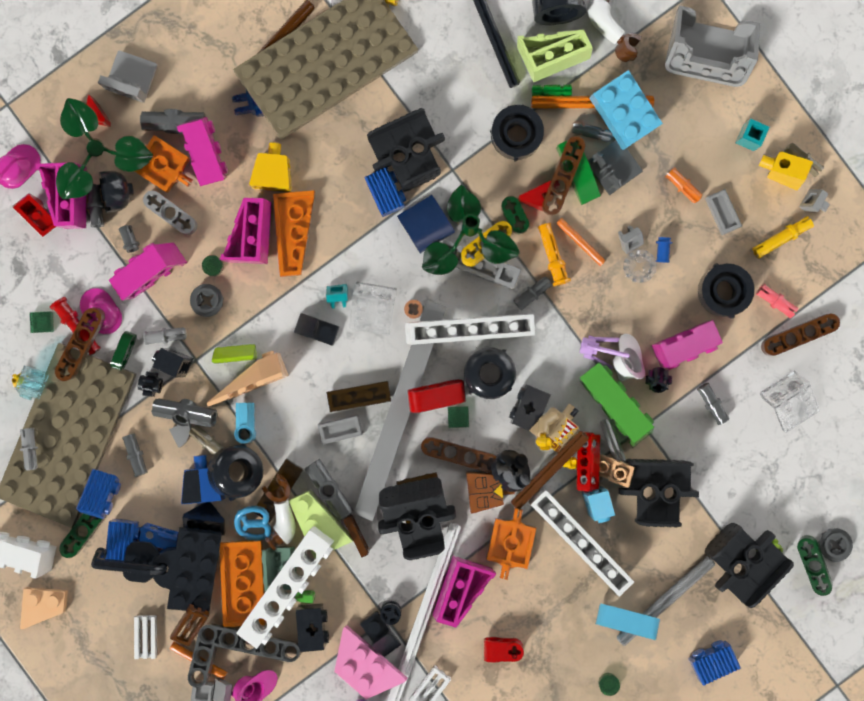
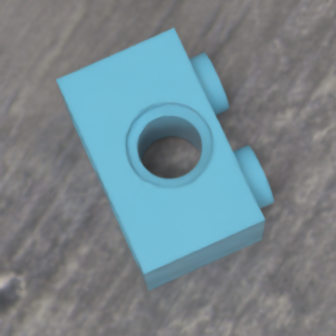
M599 486V489L592 490V492L582 491L588 515L594 521L598 520V523H603L611 520V516H615L607 489Z

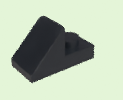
M300 313L294 333L333 346L340 326Z
M375 611L360 622L361 627L372 641L371 646L382 656H387L401 646L400 641L390 627L381 620L378 611Z

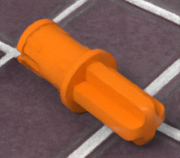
M675 167L665 176L678 188V192L681 191L693 203H697L702 198V193L689 182L690 179L687 180Z

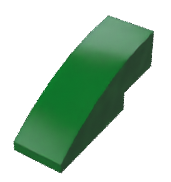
M567 141L557 145L556 150L559 156H561ZM575 141L573 144L570 143V146L573 147L571 153H566L565 156H572L573 158L577 159V157H574L573 154L577 149H580V147L578 146V142ZM584 152L571 183L581 205L600 197L597 183ZM569 160L563 161L565 172L572 171V162Z

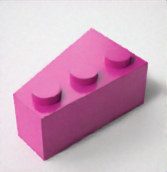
M203 117L178 125V131L183 132L186 142L184 147L186 151H189L192 160L191 165L199 185L204 186L225 180L228 169L225 161L221 162L219 154L222 151L219 142L214 140L212 134L215 133L212 120L208 121L207 117Z
M243 198L234 221V228L231 235L228 236L227 246L219 260L228 263L268 264L272 208L270 201L264 198Z
M174 242L164 244L151 243L143 248L144 252L129 259L127 266L120 267L114 271L115 275L109 279V282L122 301L137 297L155 285L154 282L161 276L167 277L170 275L171 272L169 270L173 267L187 264V261Z
M453 556L433 612L436 622L457 628L472 608L474 601L483 593L485 586L491 578L495 577L496 572L491 567Z

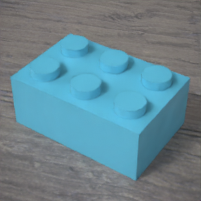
M629 70L593 93L589 98L622 150L663 124Z

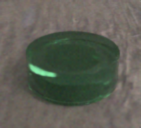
M209 255L202 262V270L209 276H218L224 269L223 261L219 260L220 258L215 255Z
M605 673L599 678L598 686L604 695L613 696L619 691L620 682L614 674Z

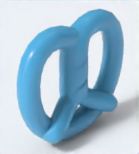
M248 506L237 511L234 518V526L240 536L248 540H265L271 534V527L268 523L270 516L265 508ZM257 512L263 515V519H247L245 514ZM263 527L265 529L263 534H250L246 532L248 528Z

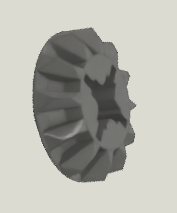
M202 284L191 293L190 305L196 314L202 317H211L218 314L223 307L224 298L221 291L214 285ZM202 294L206 297L213 296L210 300L213 307L207 304L202 305L204 302Z
M839 528L828 529V531L822 533V537L818 541L822 555L833 562L845 560L853 549L850 535ZM830 540H839L837 544L841 550L832 548L833 545Z

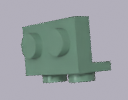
M275 546L276 550H273L271 547L262 550L265 592L294 553L295 547ZM283 584L284 590H292L288 584Z

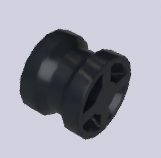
M392 600L384 603L380 613L381 620L387 625L398 623L401 618V606Z

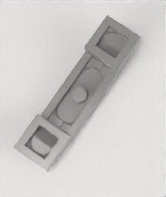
M445 239L443 241L449 249L454 245V243ZM457 246L453 252L458 258L456 268L493 283L514 289L521 269L506 263L494 264L485 258L475 266H466L461 261V252L464 247ZM475 252L473 254L467 253V259L470 257L474 259Z

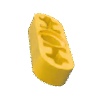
M500 221L485 231L483 236L487 239L490 231L506 229V234L511 237L512 227L508 222ZM477 237L462 249L461 261L464 265L469 267L475 266L484 259L483 254H480L482 253L480 237ZM475 246H477L478 251L474 254V259L471 257L467 259V253L473 254L476 251Z

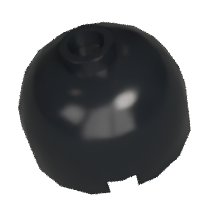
M99 172L101 176L99 182L102 200L106 201V207H104L106 213L117 212L126 208L130 203V196L134 195L132 183H128L126 177L119 172Z

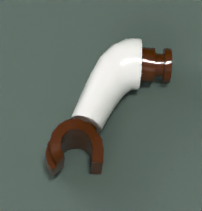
M590 0L587 12L592 25L614 45L616 42L618 43L615 47V54L622 62L634 61L638 54L637 49L634 47L641 41L642 36L635 33L624 35L625 31L611 16L610 0Z
M277 474L276 481L279 487L275 491L268 490L266 486L262 488L265 495L274 501L276 524L273 526L275 531L271 533L270 538H265V541L273 550L277 549L275 546H280L284 542L288 545L293 540L296 529L294 516L288 500L291 490L287 480L281 474Z

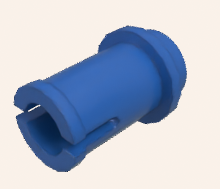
M658 237V241H656V244H658L656 262L670 263V244H673V242H671L669 237Z

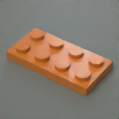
M262 540L220 542L223 627L242 626L265 593ZM259 618V623L265 625L266 621Z

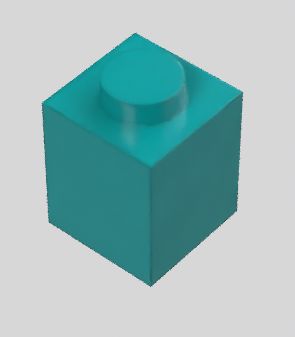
M749 119L743 124L735 143L755 151L762 146L770 127Z

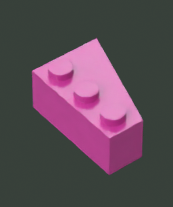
M65 163L35 164L37 170L40 171L43 181L41 182L42 188L45 189L48 197L47 204L54 226L64 229H86V195L79 198L62 199L56 188L57 172Z
M710 320L651 346L660 367L671 370L680 366L679 363L687 360L689 362L699 358V354L703 352L708 354L718 350L717 346L723 342L714 321Z

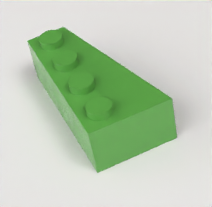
M599 362L580 377V382L596 403H601V408L608 418L616 421L615 425L620 433L624 436L627 435L631 439L628 443L634 448L653 432L654 426L652 424L654 421L647 413L643 414L639 410L640 404L634 397H628L625 393L627 391L625 386L620 381L616 382L611 377L613 373L607 365L602 366Z

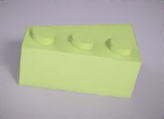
M584 30L557 32L554 35L537 34V36L524 37L523 35L517 38V48L533 83L591 58L593 47Z
M311 489L289 500L304 537L315 526L334 540L330 546L333 550L353 542L350 533ZM310 549L313 557L316 558L315 551Z

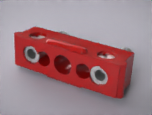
M585 432L589 440L577 452V490L592 492V490L599 489V482L603 481V477L599 476L600 446L604 445V443L600 442H604V440L600 439V434Z

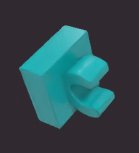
M347 284L326 287L327 303H330L332 309H335V302L340 301L343 308L346 307V301H348Z

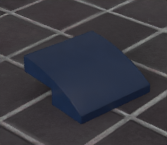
M430 195L397 216L420 254L430 244L440 242L455 233V230L433 195Z

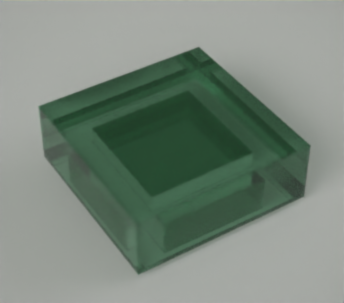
M30 312V333L54 332L53 312Z
M468 406L448 407V428L469 427Z

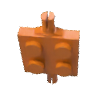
M154 135L150 142L145 145L153 153V158L146 166L134 172L167 193L178 180L189 187L191 184L187 181L192 183L193 179L184 175L183 171L190 158Z
M515 508L512 520L495 518L486 559L502 565L499 576L502 579L508 580L510 568L520 567L528 569L537 528L521 522L523 509Z

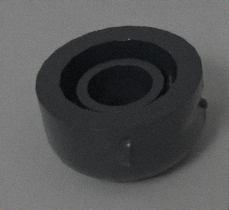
M532 0L534 21L540 25L566 24L581 18L586 13L584 0Z
M523 104L512 105L502 109L495 117L490 129L492 145L500 155L514 160V162L532 156L539 148L544 136V126L540 116L533 109ZM512 125L522 126L526 130L527 137L521 142L512 141L507 135L508 128Z
M715 263L700 279L698 298L701 305L709 313L720 317L728 316V318L733 319L735 315L743 312L751 304L755 290L754 282L750 274L741 266L729 263L720 265ZM721 281H727L732 287L733 294L729 300H723L717 294V286Z
M487 347L474 352L468 358L464 367V379L470 395L475 394L484 399H497L512 390L516 379V368L513 360L506 353L507 350ZM488 363L496 365L500 372L498 380L491 384L485 383L480 377L482 366Z
M245 444L225 447L216 452L209 462L207 475L214 491L233 501L236 498L252 494L258 488L263 478L264 469L257 453ZM233 462L240 463L244 468L243 478L238 482L233 481L229 475V467Z

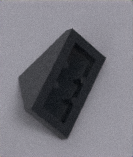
M205 502L183 514V528L219 531L225 536V519L211 502Z

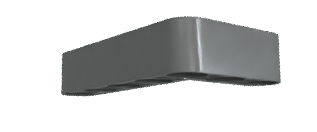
M216 624L205 625L198 633L188 672V683L192 687L199 688L209 681L217 647L285 662H293L301 655L298 643L271 636L268 642H274L276 650L274 653H269L266 650V644L264 645L263 643L257 649L255 647L253 649L248 648L245 640L236 634L239 629ZM207 628H211L214 631V638L212 640L205 637ZM228 632L233 633L235 636L233 644H228L225 640ZM288 646L296 648L297 654L295 657H289L286 654ZM202 649L207 650L209 653L207 661H203L200 658V651ZM196 671L203 673L204 679L202 682L195 680L194 674Z

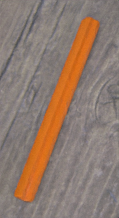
M533 96L531 98L532 108H595L589 99L590 96ZM645 96L653 107L654 96Z

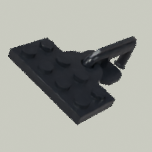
M179 527L176 547H168L159 552L151 542L134 541L127 546L124 560L105 559L107 551L105 548L100 547L93 556L91 567L99 570L123 572L125 579L131 582L146 583L153 578L159 586L170 590L167 609L186 611L189 605L192 604L195 609L198 607L202 608V612H205V610L210 611L222 532Z

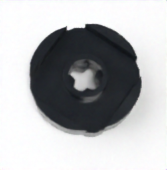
M504 450L493 459L491 464L492 475L495 481H499L503 485L501 486L502 489L508 492H517L530 484L528 458L524 454H519L514 450ZM508 468H511L513 470V475L512 472L508 470Z

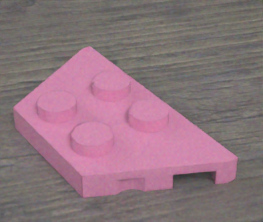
M348 625L343 628L334 672L365 699L371 698L404 683L408 679Z

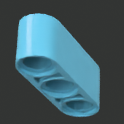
M600 603L595 624L656 640L660 619Z

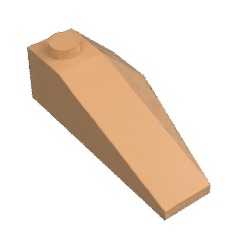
M273 351L262 354V359L257 360L209 400L207 406L217 405L289 376L281 354H274Z

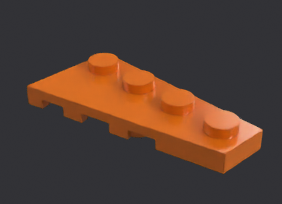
M315 190L273 194L280 277L302 275Z

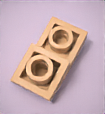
M600 454L599 476L629 488L635 467Z

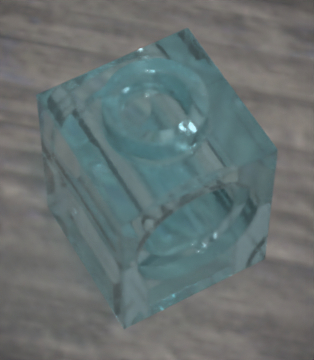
M24 365L15 389L22 398L32 400L33 397L40 399L48 375L44 371Z

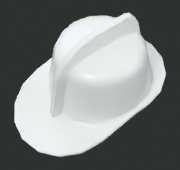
M630 334L621 335L619 351L628 353L630 357L626 358L616 355L613 359V366L619 380L624 381L633 377L636 379L644 378L645 369L637 340Z

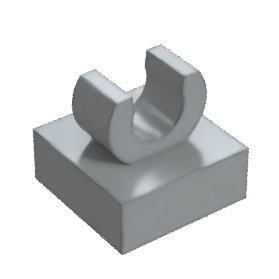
M809 189L799 207L804 211L819 212L821 209L826 212L830 206L825 201L828 193L823 189Z
M629 225L628 233L625 235L621 231L618 232L622 249L626 254L644 244L643 234L638 227L634 229Z

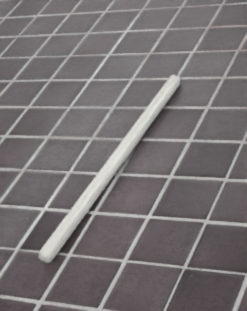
M450 523L444 538L445 549L438 555L398 668L406 677H409L461 530V526L455 523ZM407 680L391 688L387 701L401 700Z

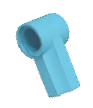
M236 403V430L234 436L239 443H251L256 438L255 403ZM245 428L250 431V437L247 440L241 437V431Z

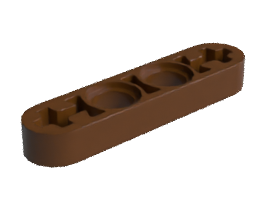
M573 136L565 143L542 202V210L547 215H555L562 209L585 150V141L579 136ZM575 141L578 142V146L580 147V149H577L573 154V156H576L577 159L573 158L572 156H565L566 153H571L573 147L570 146V143L573 144ZM569 160L572 162V171L565 172L562 169L563 161ZM556 180H562L565 183L564 191L558 192L555 190L554 183ZM550 192L554 195L562 196L561 199L556 198L554 205L557 206V209H552V211H549V206L546 205L554 197L550 196Z
M92 307L83 313L55 368V375L59 380L68 381L77 375L105 321V313L101 308ZM96 312L98 320L91 323L93 317L90 314ZM82 329L87 330L90 334L87 341L82 340L80 337ZM73 347L80 351L78 359L71 356V349ZM69 363H75L68 368L70 374L64 375L65 371L62 368L68 367Z
M832 313L824 314L766 338L761 344V350L768 356L779 355L838 330L840 319ZM828 320H833L831 327L826 326L821 328L819 326L820 324L826 323ZM808 325H812L815 328V334L812 337L807 336L805 333V328ZM789 333H793L796 336V341L792 345L786 341V336ZM770 342H781L782 345L774 347V352L773 350H768Z
M427 437L421 443L422 452L427 456L487 473H492L491 468H487V464L481 463V467L477 466L480 454L484 455L482 457L483 460L497 457L488 452L434 437ZM430 441H433L434 446L440 447L439 443H443L441 456L437 455L438 450L435 449L428 452L427 447H424L425 443L429 444ZM448 446H453L456 449V455L452 458H448L444 454V450ZM467 452L475 453V462L467 463L464 460L465 454Z

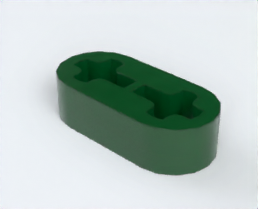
M514 196L506 197L501 203L502 213L506 221L511 225L512 232L519 235L523 234L529 227L528 218L517 198ZM507 201H510L511 204H516L514 206L515 214L510 209L506 210ZM517 216L520 222L524 221L525 224L522 230L519 227H514L516 224L514 217Z
M125 331L122 334L110 365L112 368L120 371L125 368L136 342V334Z

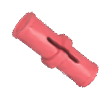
M766 284L761 285V290L756 292V295L769 302L773 309L777 308L789 318L795 315L794 311H798V307L784 299V295L781 293L777 294Z

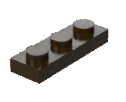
M388 381L326 392L330 412L392 401Z
M286 458L269 484L268 490L275 491L279 487L276 481L277 474L285 477L291 490L304 469ZM264 493L256 506L263 507L268 511L270 523L276 515L274 501L270 500ZM253 512V513L257 514L258 516H260L261 518H263V515H262V514L257 513V512Z

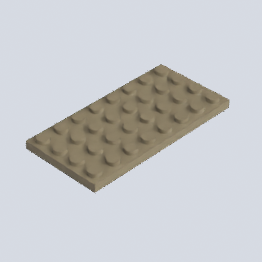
M342 0L233 70L282 140L418 53V48L385 0Z
M58 343L23 429L34 428L35 444L38 446V449H36L38 467L35 470H25L23 451H20L22 448L20 435L0 483V499L73 528L80 514L76 508L92 469L98 470L137 374L126 369H122V371L111 367V363L87 354L77 375L71 380L61 381L55 375V368L67 345ZM72 348L71 356L78 359L80 351ZM69 363L68 367L62 368L65 371L64 375L70 374L68 368L75 363Z

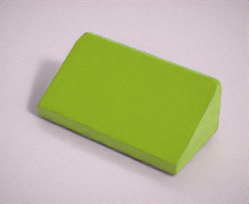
M246 344L217 347L213 352L212 363L256 360V345Z

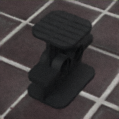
M419 108L398 119H394V121L381 125V127H377L367 134L368 141L378 162L372 165L374 171L377 172L385 167L392 166L403 191H410L432 179L434 180L441 174V169L438 167L430 148L444 142L445 136L443 133L435 135L424 108ZM416 144H421L424 150L416 153L412 148ZM396 153H403L405 159L398 162L394 160V155Z
M626 459V463L634 466L635 470L629 488H619V494L637 496V518H635V522L646 527H681L682 523L679 522L680 497H699V491L691 490V466H694V463L685 460ZM651 487L653 490L652 495L647 498L644 497L643 492L645 488ZM672 487L674 491L672 497L666 498L665 490Z
M435 477L417 480L406 484L389 486L379 492V507L384 519L378 522L379 533L388 534L398 531L405 559L417 560L419 558L439 555L444 551V536L440 522L455 519L456 510L454 505H446L441 479ZM431 516L430 519H424L423 517ZM405 520L411 521L410 523H403Z
M736 523L726 525L705 549V553L725 571L724 575L714 586L721 592L729 589L748 608L756 607L790 572L794 562L788 559L771 543L776 537L771 531L766 530L754 541ZM755 548V556L749 558V551ZM737 564H741L740 572L734 573V567Z

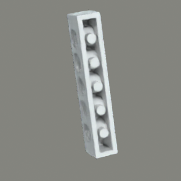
M534 314L405 322L406 344L415 345L534 336Z
M544 487L528 501L619 597L634 583L623 569Z
M313 526L236 634L256 649L261 643L265 645L273 635L270 633L273 626L278 628L285 618L282 616L283 612L286 609L290 611L297 600L294 598L298 592L302 594L309 583L306 580L310 574L314 577L321 568V565L318 564L322 558L327 559L333 551V548L330 546L334 540ZM307 550L315 551L316 558H310ZM295 567H301L304 575H298L295 572ZM283 584H288L292 592H286L283 589ZM271 601L277 602L279 609H274L271 606ZM259 618L264 619L267 622V626H262L259 623Z

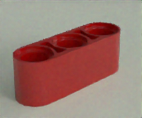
M461 379L421 386L407 391L409 408L412 413L430 411L466 402L464 380Z

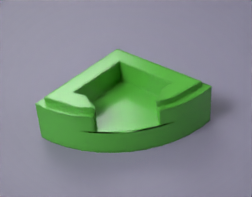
M304 590L302 594L298 592L294 598L299 602L313 603L315 591Z

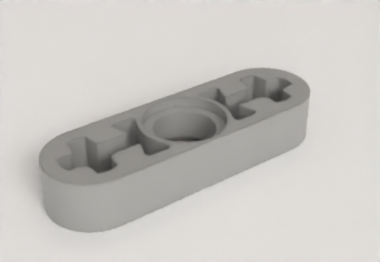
M148 191L144 195V205L185 235H191L196 231V220L157 191ZM157 196L156 200L163 204L162 207L151 204L149 199ZM173 207L176 214L173 218L169 219L165 216V211L167 208ZM179 218L186 222L190 220L191 228L183 230L184 225L178 221Z

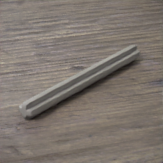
M706 556L642 614L657 618L715 566L714 561ZM621 632L617 635V640L623 646H626L637 635Z

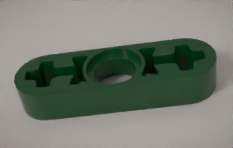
M83 513L60 544V554L65 558H72L78 555L104 519L97 517L89 523L87 521L92 516ZM83 525L88 529L86 537L78 534L79 526ZM77 540L78 542L72 548L74 551L68 552L69 547L67 545Z
M802 536L798 541L797 549L812 589L816 594L826 596L831 593L833 582L818 542L812 536ZM806 541L808 544H813L811 546V556H809L808 549L802 547ZM813 560L818 561L821 564V569L817 571L812 570L809 567V562ZM821 574L822 582L824 584H828L826 585V589H823L821 586H818V576H820Z

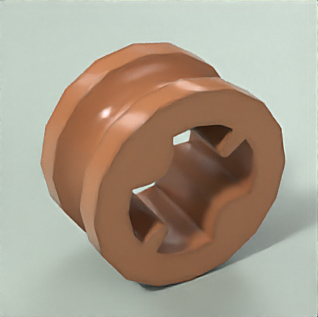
M410 300L405 304L404 311L409 318L416 319L421 316L423 308L419 301ZM410 304H413V306L417 304L419 306L417 308L418 314H409L410 308L408 306Z

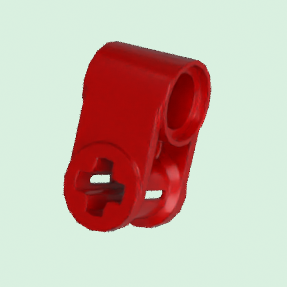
M484 638V661L517 662L524 655L523 643L518 638ZM512 646L517 647L516 653H512Z

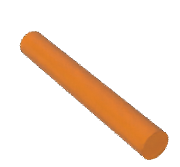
M560 218L556 224L601 266L606 260L563 218Z
M176 642L172 643L169 648L170 650L192 661L193 652ZM213 664L211 673L224 680L228 672Z

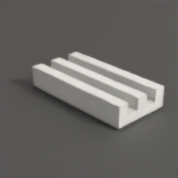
M136 615L134 617V659H156L157 615ZM141 620L143 632V653H141ZM148 620H151V652L148 653Z
M434 665L410 696L409 700L424 701L439 680L443 678L444 681L428 700L435 701L451 681V677ZM434 674H438L436 678L432 681V683L429 685V687L426 689V691L419 698V700H417L416 698L424 689V687L428 684V682L431 680Z

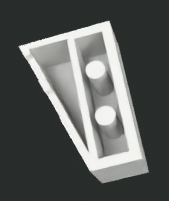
M0 532V568H6V566L15 568L14 572L19 574L24 570L30 572V577L35 579L52 571L57 546L50 545V542L45 540L34 542L29 541L30 538L26 536H17L15 538L10 537V534L7 532Z

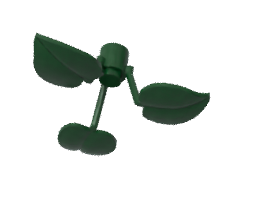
M66 99L60 116L61 127L64 132L72 137H80L85 134L89 139L86 147L89 154L80 168L74 162H67L58 170L56 188L62 199L83 197L91 191L93 178L89 172L84 171V168L92 156L98 157L103 152L116 155L114 159L116 167L127 172L139 170L151 161L153 153L141 140L133 136L120 138L115 144L116 151L104 147V143L100 139L93 138L88 133L96 130L98 127V117L94 110L77 99Z
M460 185L452 193L448 201L447 214L452 221L459 222L463 220L462 231H460V235L451 249L442 242L430 244L423 255L422 269L433 275H445L452 272L458 264V258L453 252L464 235L472 237L479 234L481 241L485 243L482 246V254L487 261L494 264L507 262L517 257L520 252L516 243L504 232L490 231L487 239L484 238L482 229L479 228L480 219L478 217L481 213V204L476 196L470 193L463 185Z

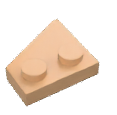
M24 588L20 629H25L64 613L67 606L68 590Z

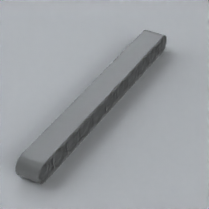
M427 300L420 321L442 320L446 306ZM434 343L415 344L410 347L353 513L354 515L371 521L374 519L379 505V492L386 485L410 415L407 391L420 386Z

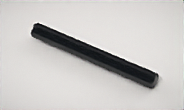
M473 0L509 87L518 86L520 83L486 0Z

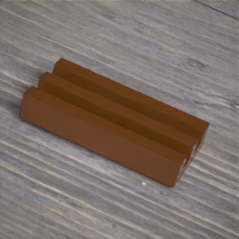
M350 514L343 521L363 558L369 554L370 549L354 516Z
M190 604L172 631L170 639L190 646L209 617V611L205 610V612H202V608L198 607L195 609L194 605ZM191 614H193L192 617L190 618V620L188 621L187 625L185 626V628L183 629V631L181 632V634H180L179 637H178V634H179L180 631L182 630L183 626L185 625V623L187 622V620L189 619V617L191 616ZM197 617H201L188 638L184 639Z

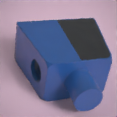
M206 455L193 456L194 468L184 470L181 504L224 500L225 497L216 493L208 481Z

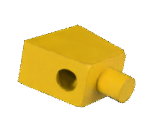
M270 142L268 154H257L249 186L252 189L292 192L290 159L286 155H280V143Z
M779 151L776 158L763 154L759 166L770 170L767 176L769 179L798 191L805 182L813 161Z

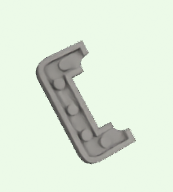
M679 5L667 51L666 70L673 74L732 87L744 85L758 61L760 23L743 21L736 26L734 31L696 23V12L689 7Z

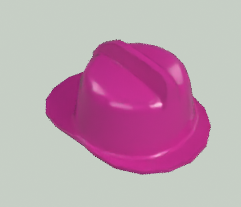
M21 144L15 146L6 155L0 158V184L10 189L19 188L36 172L35 164H40L41 160L38 151L30 145Z
M92 288L82 295L80 300L82 314L92 307L101 308L105 313V321L98 333L111 334L120 327L122 314L105 290ZM96 312L90 314L93 317L91 323L98 320Z
M265 670L255 676H244L235 684L231 696L236 701H262L275 688L278 679L277 674L272 670Z

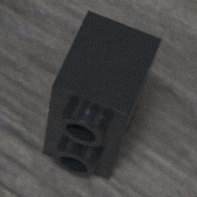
M160 348L152 358V362H154L152 367L175 378L186 377L194 358L171 348Z
M526 385L525 388L521 387L517 395V399H519L517 407L513 406L509 414V418H511L510 423L529 431L543 415L551 394L530 385ZM532 402L531 407L534 409L526 414V409L523 407L525 404L528 405Z
M323 603L298 605L296 608V622L300 652L324 650L326 643H329V631L325 630V622H328L327 609H323ZM311 624H314V627L317 628L316 631H313L310 627Z

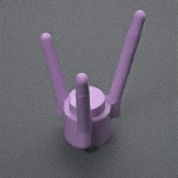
M590 335L588 338L583 337L579 353L584 354L583 358L591 359L596 363L600 362L602 366L607 365L610 370L613 369L612 365L592 354L597 355V352L600 351L626 358L630 357L628 353L599 347L597 342H619L620 338L594 337Z

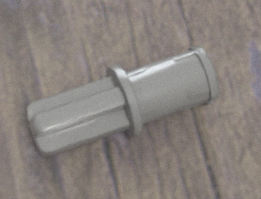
M183 327L174 329L162 328V330L145 331L143 333L146 345L161 342L167 344L169 341L185 340L187 336L186 329Z
M34 428L20 429L22 441L20 451H23L25 470H35L38 467L36 457L38 446L35 444Z

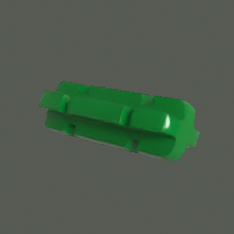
M533 85L531 94L532 97L541 95L571 96L572 86L544 85L541 87V85Z

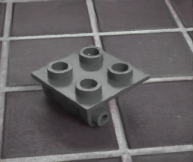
M614 141L602 151L597 152L588 160L593 174L609 196L643 172L628 149L622 150L617 141Z

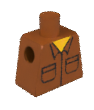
M466 472L471 514L504 505L503 495L515 494V492H508L502 489L501 486L503 485L499 481H495L492 473Z

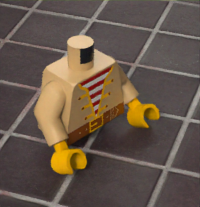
M569 403L562 413L552 407L541 416L539 421L529 430L537 437L536 444L540 446L539 448L541 450H550L552 448L558 453L579 431V426L572 422L579 410ZM571 457L563 467L576 469L577 459Z

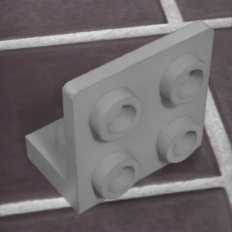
M119 50L109 76L100 75L98 84L105 90L145 103L157 64Z

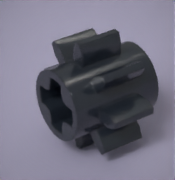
M656 367L649 370L645 384L649 385V390L655 393H662L669 390V385L672 384V376L669 375V370Z
M146 371V375H140L138 390L143 391L142 396L155 397V393H161L163 378L158 377L159 373Z

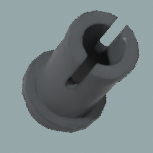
M125 225L120 227L118 230L124 243L123 249L127 253L139 250L138 246L140 243L136 241L132 226Z

